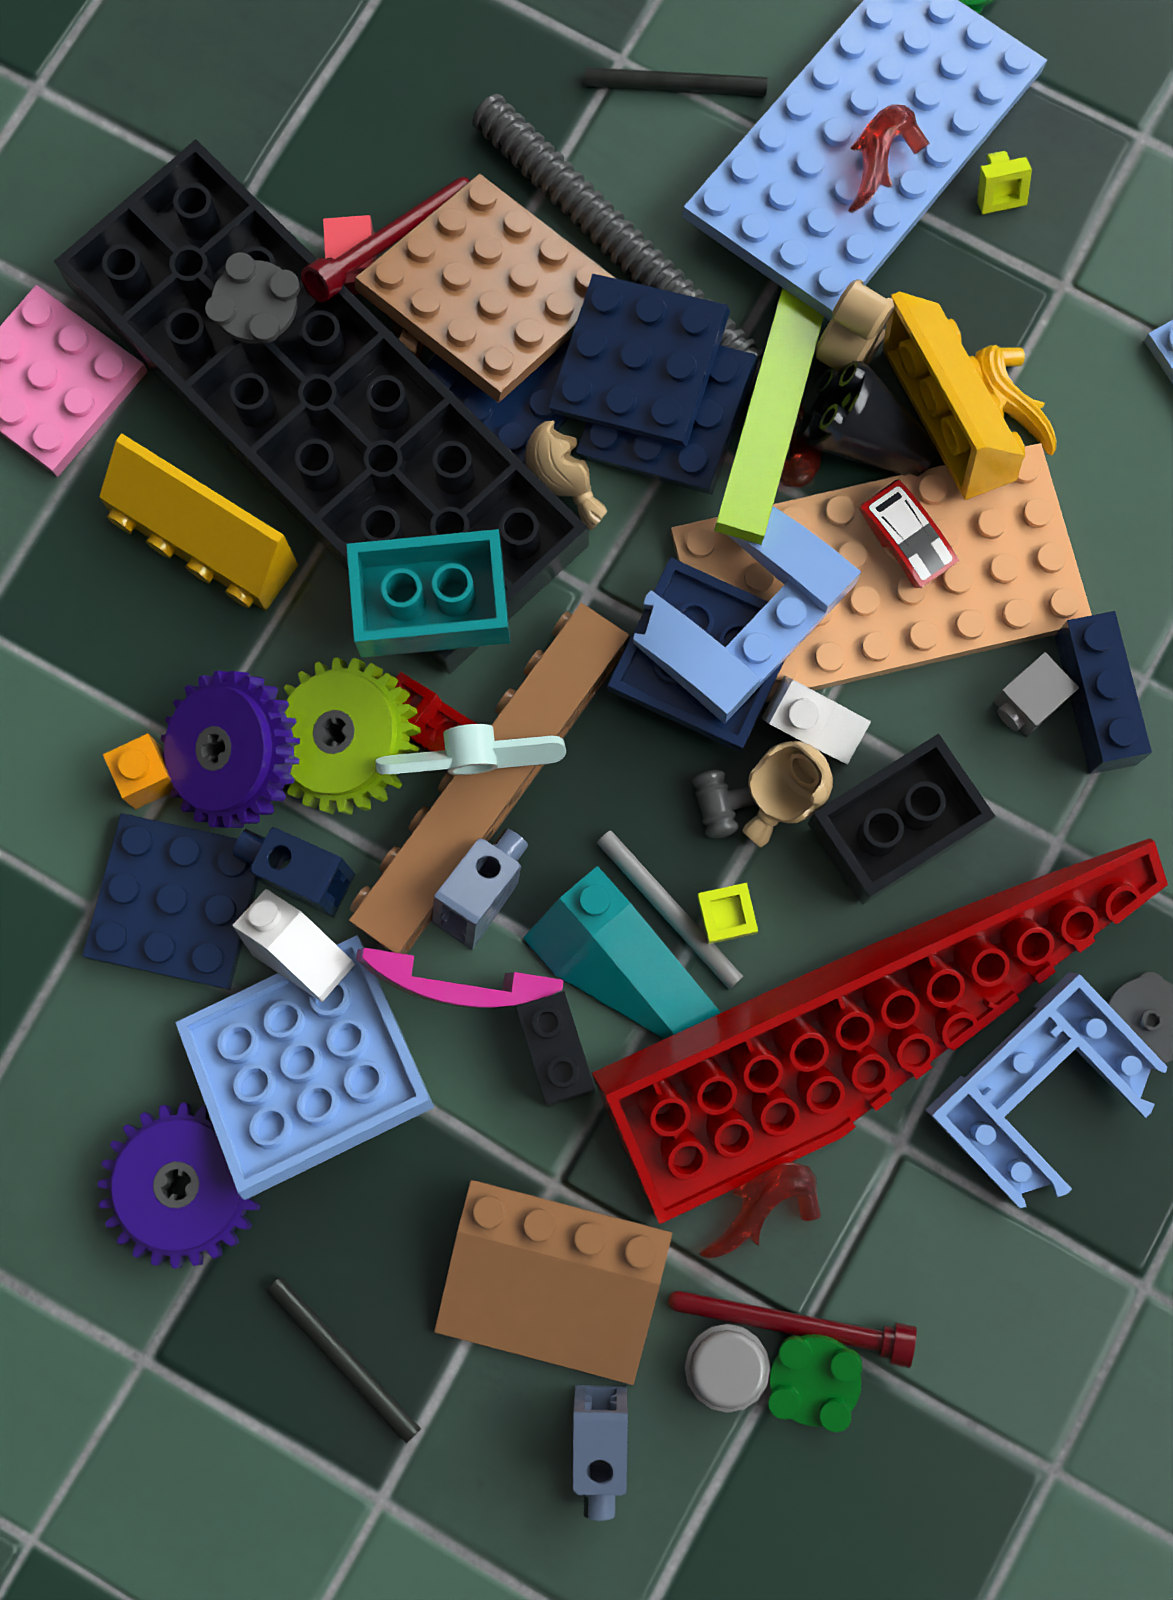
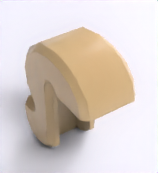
M860 279L850 282L840 296L832 311L833 317L815 349L817 360L837 371L853 361H862L867 365L870 363L884 341V327L894 309L893 299L889 297L886 299L863 285L864 282Z

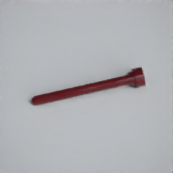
M467 177L457 178L338 258H318L304 267L301 271V280L308 294L319 302H326L342 290V284L345 282L348 274L406 236L467 185L470 180Z
M674 1291L668 1297L669 1307L676 1312L798 1336L809 1334L825 1335L838 1340L843 1345L879 1351V1357L887 1358L890 1365L910 1368L912 1365L916 1345V1326L895 1322L893 1327L884 1326L883 1330H877L684 1291Z

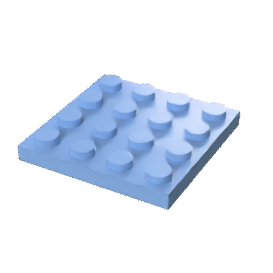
M358 935L337 944L352 959L355 966L323 1002H320L277 973L175 1022L237 1192L244 1200L434 1108L378 977L369 972L356 960L357 950L365 948Z

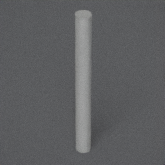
M611 830L598 840V846L729 990L744 977L714 943L708 944L706 934Z

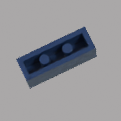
M1111 611L1067 620L1054 637L1063 671L1079 687L1070 697L1089 774L1137 765L1150 755L1152 750L1116 612Z

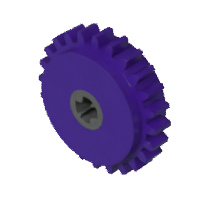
M231 670L230 672L214 671L213 676L201 675L198 677L199 686L187 685L184 688L187 697L184 700L175 699L173 701L176 708L174 714L165 718L168 728L166 734L161 735L160 740L165 743L162 756L171 778V783L174 786L170 795L172 798L184 799L180 809L183 812H194L193 820L196 822H208L209 827L244 828V824H257L260 822V815H272L274 813L271 801H284L286 799L282 790L285 784L294 783L295 779L290 772L292 765L299 764V759L294 756V746L300 744V738L293 737L291 728L297 722L295 718H287L284 713L289 706L288 701L275 700L278 689L275 686L264 685L265 679L262 677L250 676L247 672Z
M180 1103L177 1115H174L171 1107L168 1105L159 1107V1119H155L147 1112L140 1114L143 1127L138 1129L133 1125L126 1124L123 1129L129 1139L125 1143L112 1141L110 1146L118 1155L115 1160H102L101 1163L104 1168L111 1170L110 1179L98 1181V1187L110 1189V1197L99 1202V1207L112 1208L115 1214L105 1223L107 1228L121 1226L124 1231L117 1239L120 1245L131 1241L136 1242L132 1254L134 1257H143L148 1251H152L151 1265H162L166 1256H170L171 1267L182 1268L186 1255L189 1256L193 1266L203 1265L204 1251H207L213 1259L223 1256L220 1243L224 1241L230 1246H236L239 1240L234 1230L237 1227L250 1230L252 1224L244 1215L247 1210H260L261 1205L251 1200V1197L244 1200L238 1194L214 1126L210 1120L207 1107L201 1105L196 1116H192V1108L188 1103ZM176 1174L178 1176H188L191 1179V1183L185 1187L186 1197H184V1194H173L172 1187L178 1183Z

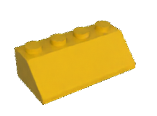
M903 292L892 294L891 299H893L894 309L886 324L883 352L932 442L936 446L964 500L1016 481L1025 458L1023 441L1017 432L1010 431L1004 420L1003 407L999 398L994 393L990 394L984 385L982 371L977 359L974 356H968L962 346L961 334L956 322L953 319H947L939 303Z
M122 433L115 442L99 496L110 512L107 518L114 525L129 534L136 529L148 536L149 538L146 540V543L164 557L170 559L173 554L178 555L188 562L185 568L200 580L210 583L214 578L227 587L225 593L243 607L249 609L253 603L267 611L298 566L285 536Z

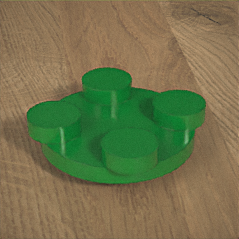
M809 1334L786 1338L781 1343L780 1351L777 1353L771 1367V1393L768 1402L771 1413L779 1419L791 1418L803 1425L823 1426L831 1432L845 1430L850 1425L851 1411L857 1404L861 1392V1357L856 1351L848 1349L838 1340L825 1335Z

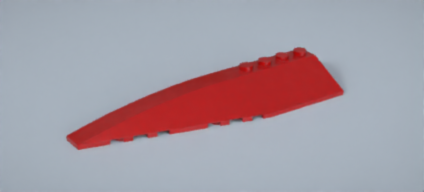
M1149 838L952 910L846 955L592 1072L591 1074L609 1117L658 1223H664L843 1138L856 1128L853 1122L871 1108L875 1111L879 1110L893 1099L890 1094L911 1077L917 1080L932 1069L930 1064L949 1048L951 1050L959 1048L1019 1001L1017 995L1034 982L1040 985L1056 972L1053 967L1075 950L1078 953L1084 951L1095 942L1093 937L1111 922L1115 924L1120 923L1165 888L1168 882L1155 841Z

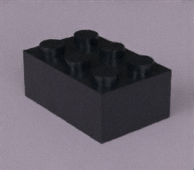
M938 733L815 811L808 825L863 906L986 827L996 816Z

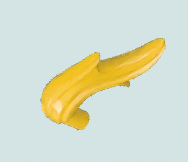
M990 345L977 351L975 358L980 365L982 381L988 392L996 394L1002 404L1003 412L1015 419L1038 443H1041L1042 448L1047 454L1053 455L1056 450V437L1050 421L1041 410L1045 403L1034 400L1020 391L1013 384L1006 371V367H1020L1023 365L1025 360L1024 350L1020 347L1000 348L997 345Z

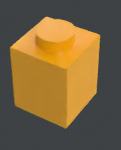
M148 733L103 754L122 799L135 810L170 794L174 787L162 756L164 752L161 746Z

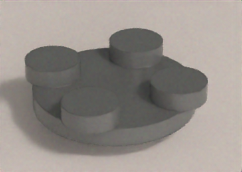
M238 252L228 258L226 271L217 280L212 297L206 303L205 311L212 323L219 325L226 334L238 341L253 344L270 343L285 332L294 320L297 311V295L300 292V283L298 277L292 271L282 270L278 266L266 261L253 260L250 255Z
M1146 972L1138 976L1137 979L1121 985L1111 995L1107 1003L1162 1062L1167 1063L1173 1060V984L1165 981L1162 976L1155 972Z

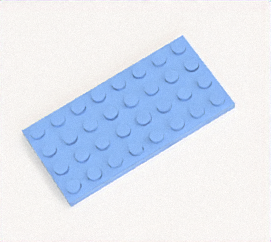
M863 0L683 208L682 218L830 321L833 317L832 311L849 283L857 279L864 282L863 285L869 282L1041 74L1047 60L959 0Z

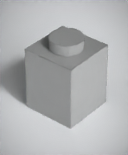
M1044 652L1009 683L993 702L998 706L997 713L1001 720L1014 731L1020 730L1027 737L1069 700L1079 687Z

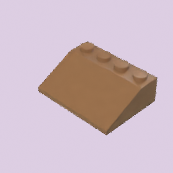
M471 1180L457 1231L434 1332L634 1385L673 1233Z

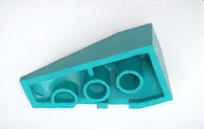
M598 865L561 896L523 937L526 943L556 977L589 994L597 1001L628 1017L663 1040L721 1013Z

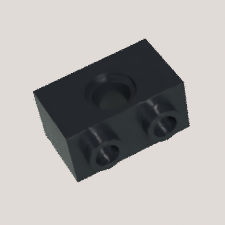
M565 991L516 1006L547 1107L595 1093L594 1083Z

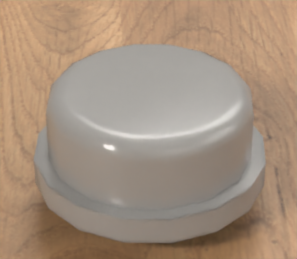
M732 1324L711 1326L697 1335L687 1350L684 1366L687 1384L695 1397L710 1409L727 1413L744 1410L756 1402L767 1387L770 1373L768 1354L758 1337L744 1327Z

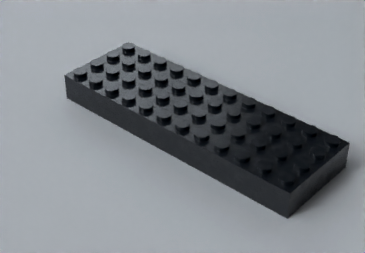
M197 139L54 260L67 285L348 572L347 544L499 529L509 620L589 546L588 527L343 284L342 290L326 302L316 301L308 294L301 280V271L317 258ZM235 253H246L253 260L272 263L282 270L292 271L298 277L300 292L297 295V311L294 320L285 332L270 343L253 344L238 341L226 334L219 325L212 323L206 314L205 306L212 297L214 286L220 276L226 271L228 258ZM480 646L427 652L450 675Z

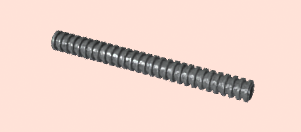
M493 94L481 102L474 112L472 119L473 127L479 131L482 130V135L486 139L492 140V145L496 149H502V155L507 159H511L514 167L517 169L521 168L522 175L526 178H531V183L535 187H541V193L547 198L551 197V203L556 207H561V213L564 216H571V223L577 227L581 226V232L585 236H591V242L594 245H601V252L606 256L611 255V262L614 265H621V271L625 275H632L631 281L633 283L696 298H705V293L701 289L694 290L695 283L690 279L684 280L685 273L680 269L674 270L675 264L670 259L664 260V253L659 249L654 250V243L649 239L644 240V233L639 229L634 230V224L630 220H624V214L620 210L614 211V204L609 200L604 201V194L599 190L594 191V185L588 180L584 181V175L579 171H574V165L569 161H565L563 154L558 151L555 152L554 146L550 142H545L544 136L539 132H535V127L529 122L525 123V118L520 113H515V108L511 104L506 103L502 95ZM728 319L720 345L755 354L758 359L747 392L750 395L754 390L764 350H756V342L752 339L746 340V333L742 329L735 330L736 323L732 319Z

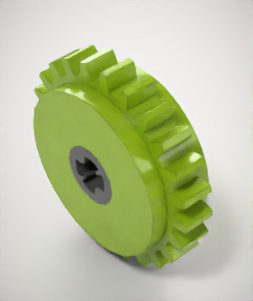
M337 657L333 658L332 670L325 664L317 662L315 663L316 675L311 676L300 671L298 676L301 684L297 688L288 684L285 685L284 689L289 695L286 700L289 706L284 713L287 718L296 719L297 723L291 729L293 737L300 738V744L294 746V756L299 759V764L292 765L290 774L295 780L289 786L287 793L298 799L303 797V805L314 809L319 805L320 811L328 814H334L336 808H338L339 812L352 815L354 803L358 808L368 811L371 810L370 797L385 802L388 800L384 788L388 785L398 789L402 787L400 779L396 776L397 774H380L376 772L375 760L383 756L419 752V748L409 743L410 736L421 733V729L408 721L418 712L415 707L403 704L410 694L401 687L395 688L398 679L389 673L382 675L383 669L377 665L370 663L366 667L363 661L352 658L348 666L347 662ZM341 732L346 736L344 741L339 736Z

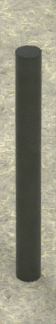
M585 67L584 86L754 96H766L768 77L594 67Z
M282 1276L266 1290L406 1444L422 1429Z

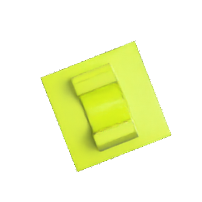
M1006 151L987 154L986 159L989 165H984L980 168L977 203L982 214L1027 205L1032 173L1027 157L1010 160Z
M747 883L698 893L697 898L708 944L758 933Z

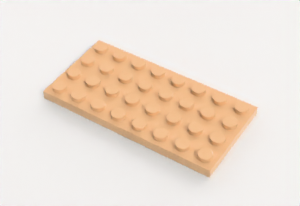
M1041 443L1025 446V458L1016 481L964 500L946 465L927 469L919 477L912 474L899 475L773 504L774 507L803 525L859 569L861 574L856 585L785 659L766 702L771 701L784 675L815 691L1056 635L1067 620L1092 615ZM898 479L923 506L960 560L922 588H914L890 548L881 546L858 509L859 505ZM717 517L671 527V537L678 561L768 602L784 586L780 580L728 535L714 531Z

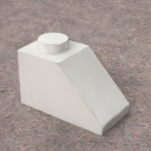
M785 675L762 716V719L770 725L806 744L814 746L819 751L847 765L871 721Z
M267 889L259 895L232 925L252 956L320 1002L327 998L355 966L352 959L307 916Z

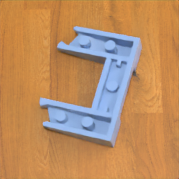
M774 506L772 507L762 545L733 536L729 537L780 580L784 586L726 647L652 590L646 595L643 608L652 610L645 635L635 633L633 637V643L724 724L856 585L861 574L859 569L831 546Z
M1068 972L1034 1005L1036 1010L966 1077L960 1076L925 1109L934 1121L1020 1209L1026 1207L1022 1193L1051 1185L1054 1195L1057 1197L1066 1195L1072 1190L1004 1118L1064 1059L1076 1050L1144 1118H1147L1152 1113L1154 1103L1141 1099L1151 1068L1166 1073L1168 1068L1080 974Z

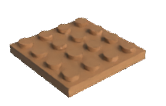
M479 174L356 276L355 290L499 403L572 337L592 274L611 278L615 277Z

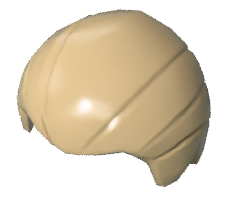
M553 420L545 421L536 427L527 442L524 464L556 496H572L574 504L578 505V512L582 522L592 530L602 521L608 511L605 505L593 497L589 469L586 462L570 456L571 451L577 446L576 438L556 431Z
M788 741L770 748L749 774L748 786L750 794L759 810L758 814L745 824L742 830L743 833L757 846L763 847L769 842L773 828L779 821L783 823H798L807 819L824 806L833 789V776L826 758L818 749L801 741Z

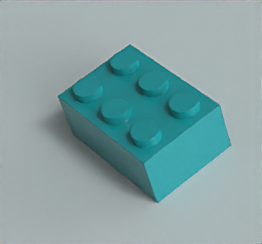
M499 529L347 544L354 642L361 658L510 643Z

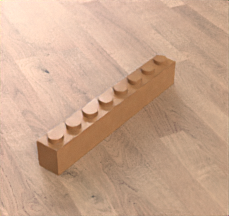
M582 602L573 614L566 611L553 628L551 635L555 639L545 653L539 649L528 661L523 671L527 677L517 691L510 688L497 704L495 712L499 716L491 725L493 726L495 741L541 736H558L563 739L620 661L629 643L630 635ZM545 764L497 768L489 772L472 775H452L447 772L437 788L441 795L431 809L423 806L411 821L408 830L412 834L402 848H399L397 845L394 846L383 859L379 867L383 874L372 889L369 886H365L353 900L350 910L354 914L349 919L353 926L389 952L408 954L432 921L433 899L436 892L479 838L489 842Z

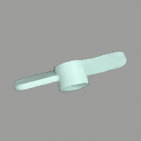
M469 724L453 727L443 732L445 750L383 756L377 758L375 762L376 772L380 774L447 769L448 773L452 775H472L489 772L497 768L555 763L564 758L566 747L564 740L558 736L495 741L493 726Z

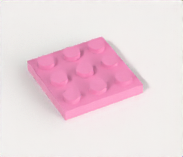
M36 284L0 326V434L55 476L59 477L148 371L141 361Z

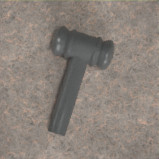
M707 770L697 774L692 779V784L697 789L695 796L698 799L701 810L702 823L707 826L705 835L713 839L727 837L738 830L739 825L733 819L736 815L733 810L756 805L750 794L749 786L728 791V785L724 783L725 773L721 770Z

